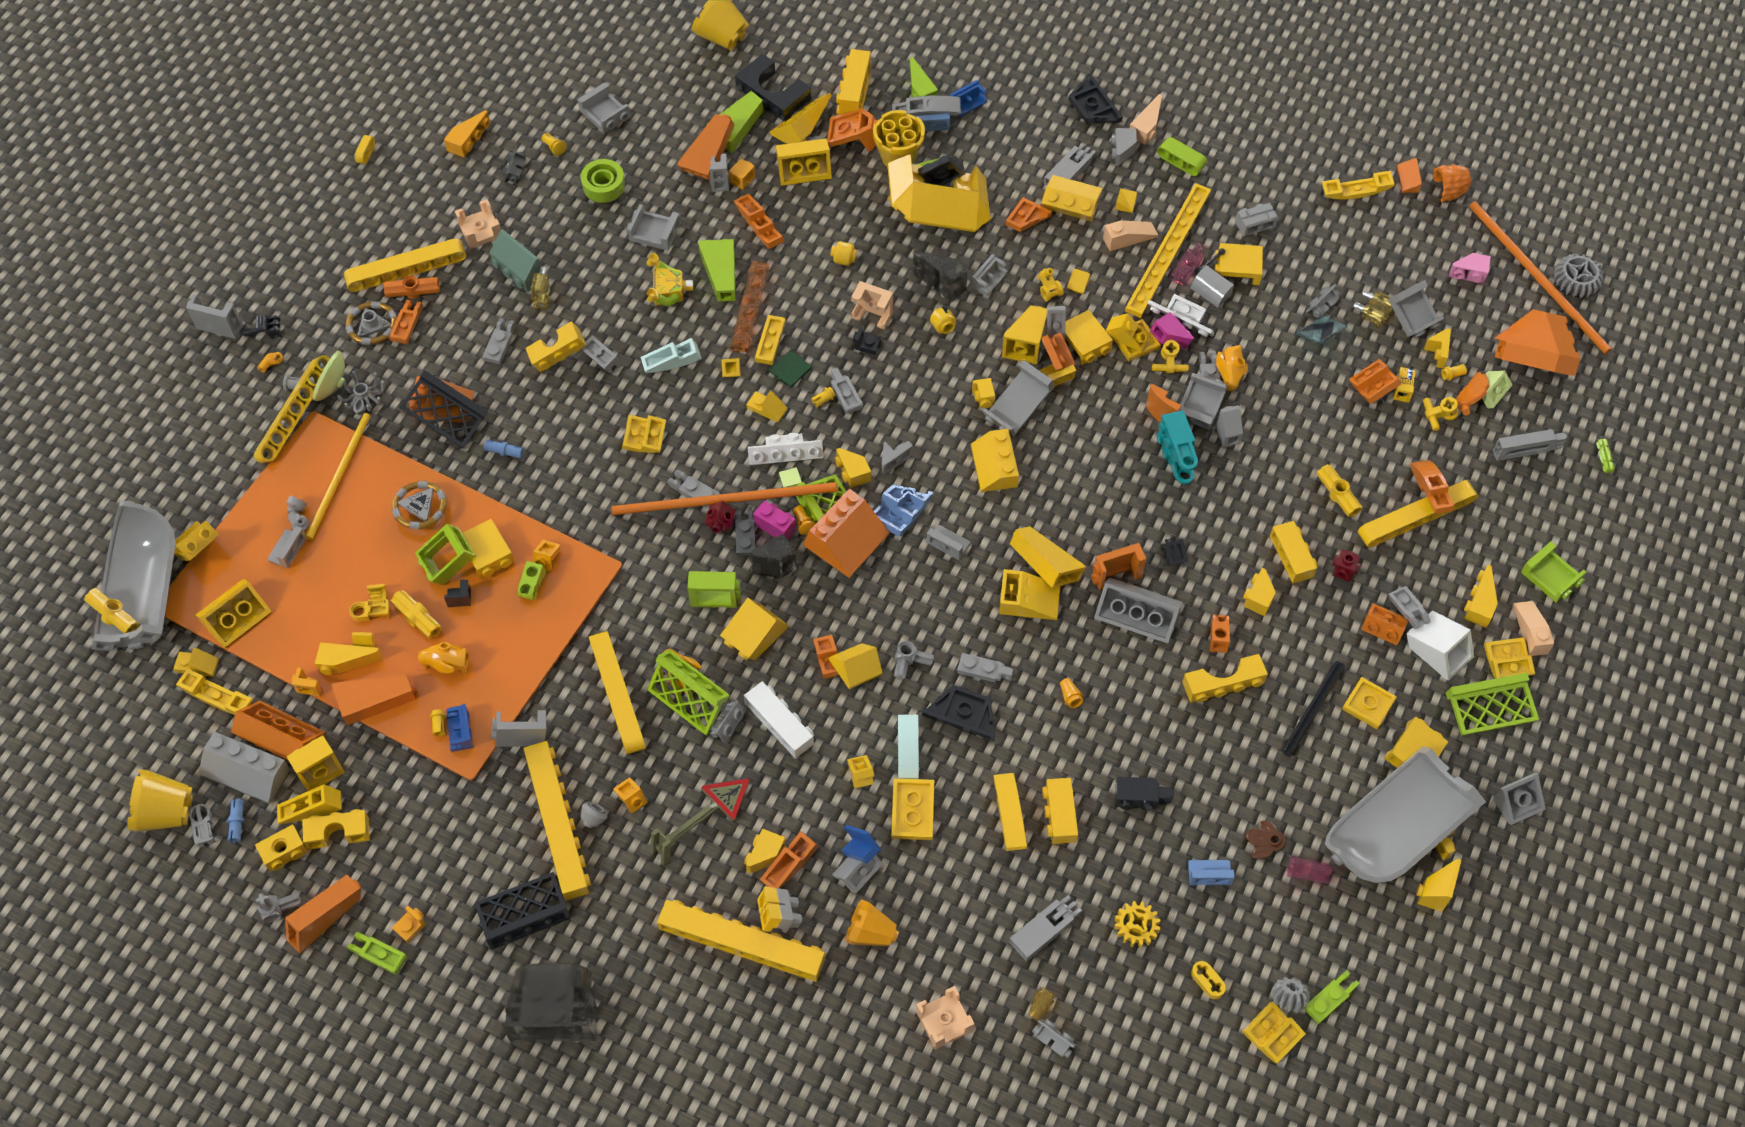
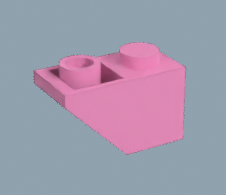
M1472 253L1454 262L1448 277L1484 284L1489 272L1491 256Z

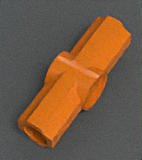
M410 275L403 280L384 282L385 297L407 296L410 299H415L421 294L440 292L438 277L417 279L415 276Z

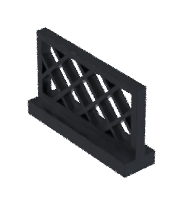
M426 370L421 374L419 380L399 407L462 449L488 412V410ZM420 384L428 388V395H418L417 389ZM441 396L444 398L445 405L434 406L433 397ZM430 397L432 407L421 409L419 399ZM417 400L419 409L410 410L406 405L409 401ZM448 407H458L461 415L450 417ZM446 408L448 417L437 419L435 409ZM433 410L435 419L427 421L423 418L422 412ZM472 416L477 420L474 426L466 427L464 417ZM462 418L463 428L453 429L451 420ZM449 420L451 430H441L438 422ZM464 430L466 438L461 443L455 439L454 432Z
M554 872L474 903L486 941L491 950L571 919ZM550 880L553 881L550 891L541 888L543 883ZM524 890H534L530 899L521 896ZM538 892L547 895L543 903L534 901ZM551 897L560 900V903L557 905H547ZM504 898H514L510 907L501 904ZM518 900L527 903L523 911L514 908ZM489 904L494 906L490 914L484 913L481 910V907ZM531 905L540 907L537 913L529 914L527 912ZM498 908L507 910L503 919L494 916ZM511 913L520 915L518 920L514 922L507 921ZM491 920L500 923L498 928L488 931L487 927Z

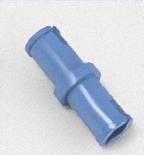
M487 439L484 445L485 451L499 453L500 456L504 457L508 455L521 459L524 452L523 447L509 445L508 442L504 441L500 443Z
M240 799L231 800L230 817L227 819L229 824L227 841L234 843L236 839L237 842L241 841V830L244 824V801Z

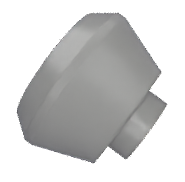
M586 802L582 805L581 819L585 826L589 828L598 827L607 819V811L602 806L594 802Z

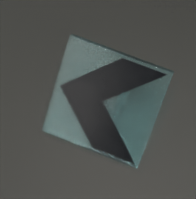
M1323 316L1296 333L1299 336L1321 344L1347 329L1348 326Z

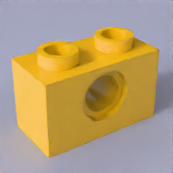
M293 824L255 844L265 866L270 872L281 869L286 863L297 860L308 852ZM286 847L285 851L278 853L281 848Z

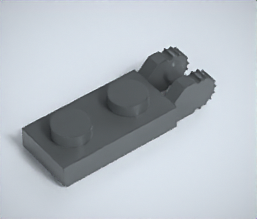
M752 506L747 509V520H741V507H736L737 556L756 555L755 523Z

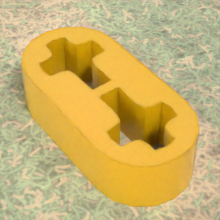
M364 135L355 152L356 163L367 164L375 147V138L373 136Z
M1199 961L1195 963L1191 971L1193 979L1209 998L1214 1000L1220 999L1226 990L1224 981L1207 962ZM1198 968L1200 970H1206L1205 976L1203 974H1197ZM1211 983L1215 987L1217 985L1220 987L1219 993L1217 991H1211Z

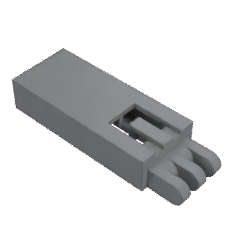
M1083 143L1079 147L1074 146L1045 176L1044 184L1048 185L1052 175L1075 181L1091 164L1097 152L1095 150L1091 152L1090 147L1085 149L1086 145Z
M1550 429L1499 438L1493 453L1496 460L1499 461L1550 452L1551 450L1561 449L1567 435L1565 433L1554 434L1553 430Z
M1069 895L1060 902L1056 899L1010 937L1009 943L1026 962L1072 925L1074 919L1082 913L1083 910L1080 907L1074 912L1072 911L1077 906L1075 901L1068 906L1066 905L1071 900ZM1060 917L1063 918V920H1062L1059 924H1057L1055 927H1054V925L1049 921L1051 918H1052L1055 922L1058 921V919H1059Z

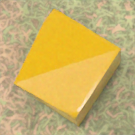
M1120 188L1116 210L1132 213L1137 192Z

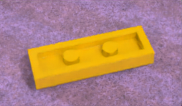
M772 315L767 316L755 355V362L773 365L786 323L785 318Z

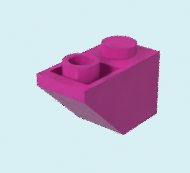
M1171 312L1156 320L1150 329L1154 337L1163 345L1168 340H1174L1179 344V348L1187 349L1194 339L1191 333Z

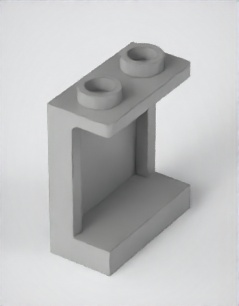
M602 83L578 99L579 110L604 134L631 117L629 106L627 104L623 106L609 93V87L605 83Z
M640 204L633 213L631 223L627 225L626 232L629 235V241L669 251L681 225L680 216L676 212H672L670 217L647 212L644 210V205Z
M1425 280L1388 299L1407 337L1412 335L1418 337L1425 333L1424 329L1428 327L1433 329L1440 325L1439 321L1444 319L1443 315L1440 317L1436 315L1423 290L1428 287Z
M193 295L191 300L187 302L186 309L196 329L236 339L243 323L233 303L226 302L223 310L203 306L198 295Z
M1192 373L1191 380L1180 404V411H1184L1187 421L1210 430L1225 396L1227 385L1217 379H1208L1204 374Z
M546 710L537 711L536 722H501V712H496V719H492L491 738L495 739L496 747L531 746L545 741Z

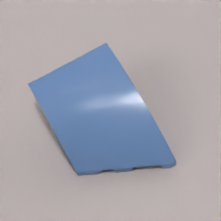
M893 484L882 494L881 505L874 512L888 531L900 537L920 516L934 493L930 491L927 494L916 492L915 488H905Z

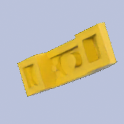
M1391 171L1373 173V178L1340 183L1339 179L1322 181L1325 197L1332 199L1367 197L1386 191L1395 185Z
M187 669L176 683L177 687L197 699L234 715L236 711L249 706L253 701L251 697L238 691L232 692L210 682L203 675Z

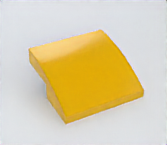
M629 415L622 449L646 453L660 452L666 419L648 415L647 419Z
M1524 637L1484 643L1487 659L1495 679L1527 673L1528 676L1535 675L1532 656L1528 655Z
M1270 1002L1242 1030L1244 1035L1276 1064L1306 1034L1274 1002Z

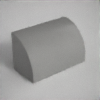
M1206 265L1197 274L1190 288L1218 308L1232 295L1234 284Z

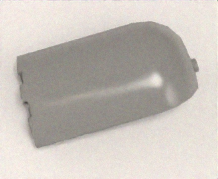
M122 501L119 503L108 547L101 592L109 599L119 600L123 605L122 609L139 623V627L135 631L124 634L115 625L105 624L101 620V614L97 612L91 649L118 651V647H128L130 650L143 648L145 643L152 644L156 642L162 635L175 550V536L168 520L155 509L136 504L132 501Z
M1422 746L1333 825L1326 836L1325 845L1333 854L1331 856L1332 860L1338 866L1343 864L1357 877L1374 883L1392 881L1406 873L1486 801L1473 785L1465 782L1459 776L1456 778L1452 777L1447 772L1450 768L1431 748Z

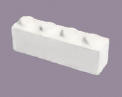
M762 681L744 695L746 706L795 759L814 745V733L808 726L804 727L799 716L795 712L791 713L789 711L787 703L783 699L779 700L774 689L770 685L766 686Z

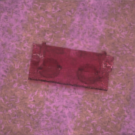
M1289 857L1287 876L1329 884V878L1332 874L1331 864Z

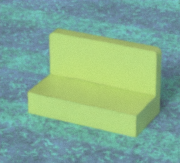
M1488 371L1486 373L1490 387L1486 390L1487 394L1482 399L1487 408H1494L1512 386L1505 371Z

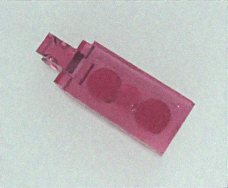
M1197 242L1193 250L1188 249L1171 273V280L1184 286L1187 285L1196 268L1201 264L1203 244Z

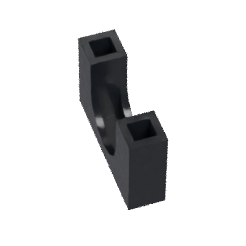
M761 54L735 75L736 88L745 94L752 91L763 100L764 109L785 121L811 100V87L798 79L781 92L764 90L761 85L775 74V62L766 55Z

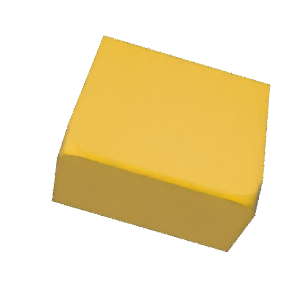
M1074 268L1067 289L1084 294L1090 280V273Z
M740 358L721 359L723 377L741 376Z
M352 632L353 646L375 648L376 641L372 633Z

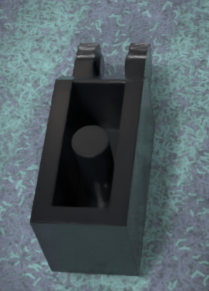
M1117 777L1115 807H1120L1123 810L1141 808L1142 810L1150 811L1156 809L1157 805L1171 803L1174 797V790L1171 787L1158 786V781L1154 778Z

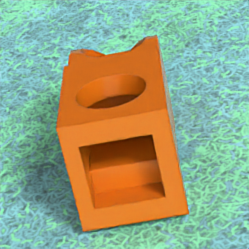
M1213 614L1209 651L1227 653L1230 644L1229 616Z

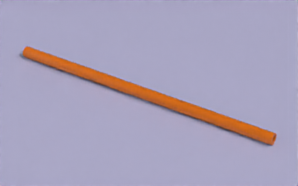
M1476 201L1472 202L1469 208L1605 355L1608 354L1612 348L1484 209Z
M837 483L612 506V514L620 515L705 506L720 501L733 503L837 492Z

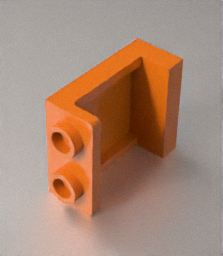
M1133 544L1096 556L1095 564H1093V574H1091L1093 584H1097L1099 590H1102L1105 578L1130 570L1135 580L1142 578L1146 556L1140 544Z

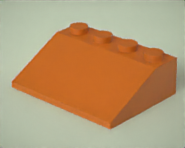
M848 489L809 530L803 545L850 578L890 532L866 500L851 489Z

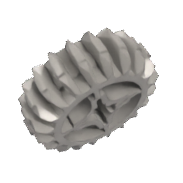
M1577 253L1574 256L1569 254L1557 263L1554 270V281H1557L1556 286H1561L1560 291H1566V295L1570 293L1573 295V298L1576 295L1580 298L1583 296L1588 298L1600 289L1604 280V271L1601 270V265H1597V260L1592 261L1591 257L1586 258L1584 254L1579 256Z

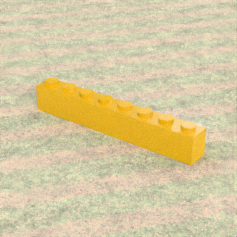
M547 741L524 747L563 897L567 901L589 894L588 886H591L588 873L584 874L583 872L586 864L583 855L579 856L577 850L581 848L578 836L574 837L573 835L576 827L573 818L569 819L568 817L571 809L568 800L564 801L563 799L566 791L563 782L559 783L558 780L561 773L558 764L554 765L553 759L556 758L554 748H549Z
M666 900L657 921L659 930L817 982L825 961V952L817 946L808 947L802 945V942L796 939L786 940L780 934L774 932L768 934L759 927L751 926L750 928L744 926L738 920L732 919L729 921L723 919V916L720 914H708L699 907L692 906L690 908L684 906V903L678 900Z

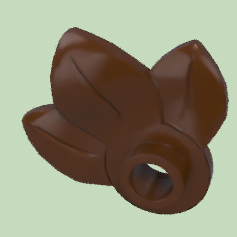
M1260 821L1259 829H1251L1244 835L1246 840L1255 846L1251 853V857L1255 859L1268 858L1273 852L1282 850L1286 845L1285 836L1278 832L1276 826L1269 821ZM1272 839H1279L1277 843L1271 842Z

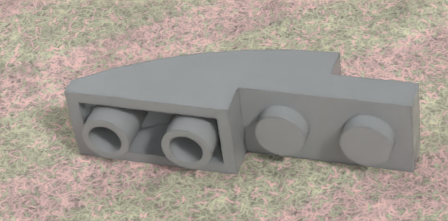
M954 96L906 98V102L892 104V111L904 110L907 111V114L914 117L949 113L950 116L961 114V99Z

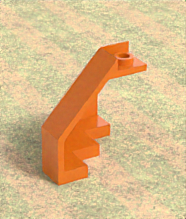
M1533 309L1495 337V339H1499L1495 357L1502 360L1571 376L1576 375L1580 362V356L1578 352H1575L1573 346L1575 341L1571 331H1568L1566 325L1568 321L1565 316Z

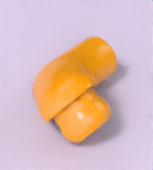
M280 352L267 354L257 369L265 373L269 366L280 364L283 361V355Z

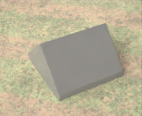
M1536 772L1500 788L1493 799L1510 825L1546 810L1539 776Z

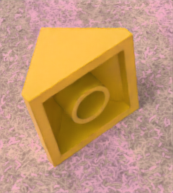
M861 643L829 657V661L849 689L879 677L883 673L877 649L874 646Z

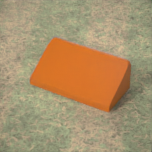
M1417 158L1397 164L1402 193H1419L1422 182Z

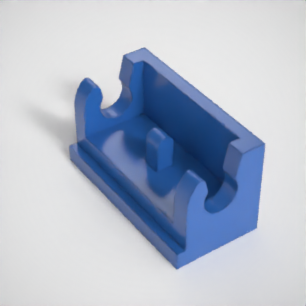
M978 80L950 94V96L960 97L961 114L958 115L959 117L987 103V98L984 96L987 92Z
M466 704L446 709L448 713L446 717L451 752L473 748L470 716Z

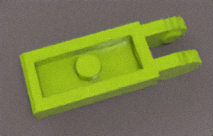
M356 932L354 937L358 941L365 943L364 947L361 949L349 943L347 949L361 958L397 975L407 959V955L371 936L367 937Z
M1348 970L1340 975L1337 980L1334 979L1304 1008L1318 1024L1348 999L1350 994L1360 985L1356 980L1346 990L1340 986L1343 981L1349 978L1351 973Z

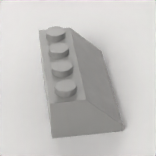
M1109 577L1105 582L1094 618L1169 643L1183 602Z
M214 732L203 749L199 775L270 804L288 775L290 768L284 759Z

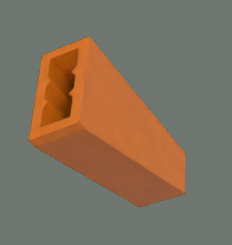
M715 114L678 161L677 166L682 171L710 180L709 167H711V157H715V162H720L721 154L724 153L735 124L731 117L725 114Z
M406 674L331 684L341 715L347 726L416 699L413 692L417 691L413 680L409 681Z
M348 875L344 876L285 918L286 940L299 954L361 899V886L358 881L352 880Z

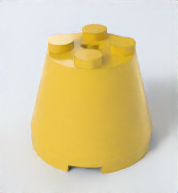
M708 0L703 6L704 9L699 15L700 18H695L691 30L696 35L732 51L737 45L736 42L738 40L742 41L747 35L745 31L750 24L731 0Z
M894 110L881 115V118L873 126V138L887 169L889 162L910 154L911 164H914L925 138V127L919 117L907 114V111Z
M139 769L138 773L140 776L135 777L130 798L131 817H128V831L139 832L187 826L189 820L188 806L191 807L193 801L192 787L152 771Z

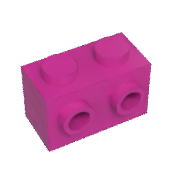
M764 500L753 513L755 526L783 543H786L796 531L794 516L788 512H783L773 503H768Z

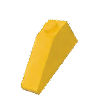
M320 642L315 665L318 671L324 675L341 674L381 661L382 654L379 648Z
M323 784L278 804V824L302 821V819H308L314 815L328 816L331 813L342 810L341 791Z

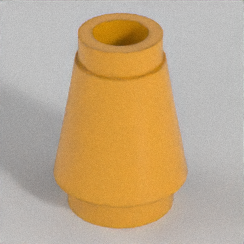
M1070 678L1063 679L1060 682L1065 704L1070 708L1079 707L1084 701L1083 694Z

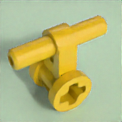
M1052 268L1043 269L1037 276V279L1043 284L1040 287V291L1046 302L1051 300L1052 297L1063 295L1061 283L1058 280L1054 281L1052 275L1054 270Z
M1168 340L1164 343L1161 356L1166 360V364H1152V371H1166V373L1188 372V365L1174 364V359L1179 352V344L1176 341Z
M1446 397L1441 401L1440 406L1434 408L1430 398L1423 399L1426 409L1425 415L1427 420L1430 421L1433 431L1440 429L1438 418L1443 417L1450 421L1456 419L1459 415L1458 403L1455 398Z

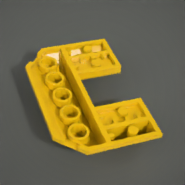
M911 154L888 163L891 206L896 211L899 209L905 215L904 218L908 222L976 232L983 224L990 221L986 178L976 165L971 174L965 173L966 175L953 180L954 188L924 183V178L918 172V169L922 166L911 164Z

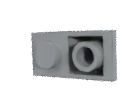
M1115 129V135L1111 137V146H1114L1112 148V159H1115V166H1119L1135 153L1137 143L1136 129Z
M1239 405L1227 406L1220 411L1216 432L1223 448L1241 443L1243 428Z

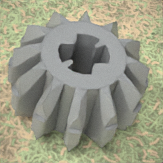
M1284 977L1283 980H1277L1272 990L1274 1004L1280 1005V1009H1286L1288 1013L1290 1010L1298 1013L1299 1010H1304L1310 997V992L1307 990L1308 986L1302 985L1301 981H1295L1294 978L1288 979Z

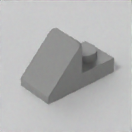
M909 441L898 445L895 450L884 442L882 455L883 475L913 456V445Z

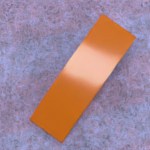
M800 831L791 844L782 850L760 880L768 887L781 889L802 868L820 845Z

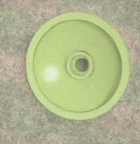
M336 351L328 361L315 386L312 396L313 400H322L330 396L337 387H342L345 378H343L345 362L342 352Z

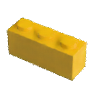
M1294 521L1273 526L1270 538L1292 584L1314 578L1318 565L1310 554L1309 545L1302 538L1301 529L1296 526Z
M1071 778L1047 779L1046 786L1042 787L1043 799H1047V806L1044 807L1045 818H1049L1050 825H1047V836L1051 837L1052 844L1077 843L1078 829Z

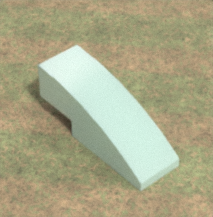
M692 338L678 345L672 342L641 357L646 373L671 370L702 359L698 346Z
M898 715V779H919L918 715Z

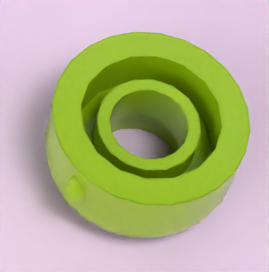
M598 159L592 161L581 172L583 191L594 202H612L619 198L625 189L623 169L613 160Z

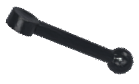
M1219 249L1218 253L1201 268H1196L1195 273L1198 274L1206 265H1210L1220 255H1224L1225 249Z

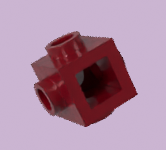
M724 501L712 504L706 513L705 525L716 533L730 530L733 526L736 510Z
M1342 549L1340 555H1335L1332 566H1335L1332 576L1350 582L1353 574H1358L1361 564L1358 563L1360 555L1355 554L1353 551Z

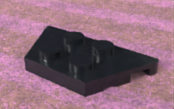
M1091 73L1069 95V101L1085 123L1122 122L1123 116Z
M953 685L946 690L944 695H940L935 699L931 706L924 708L922 711V716L992 741L995 740L991 698Z

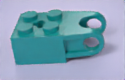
M1183 410L1164 414L1158 424L1157 442L1162 445L1163 457L1167 459L1177 482L1180 484H1190L1194 479L1193 469L1197 467L1198 463L1194 450L1195 438ZM1186 472L1190 475V478L1182 479L1180 474Z

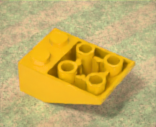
M1004 569L999 614L1057 620L1060 586L1051 588L1040 577L1024 571Z

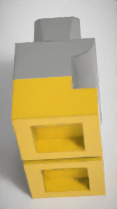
M765 886L757 899L762 930L771 932L773 928H779L786 933L789 927L798 928L802 922L801 914L792 913V911L796 912L798 909V898L790 897L788 890Z

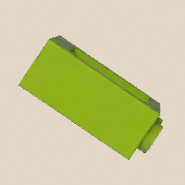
M448 523L415 552L419 559V565L427 573L426 577L428 580L440 585L446 584L475 557L459 527ZM450 541L457 556L439 570L432 557Z
M689 571L688 594L691 607L737 608V601H741L740 580L736 579V572Z

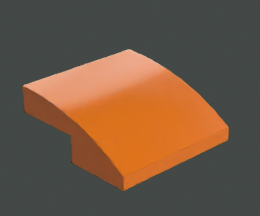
M1380 359L1349 379L1350 383L1369 404L1374 403L1401 385L1399 378Z
M1151 384L1146 408L1156 420L1160 422L1162 415L1180 411L1181 405L1167 398L1168 391Z

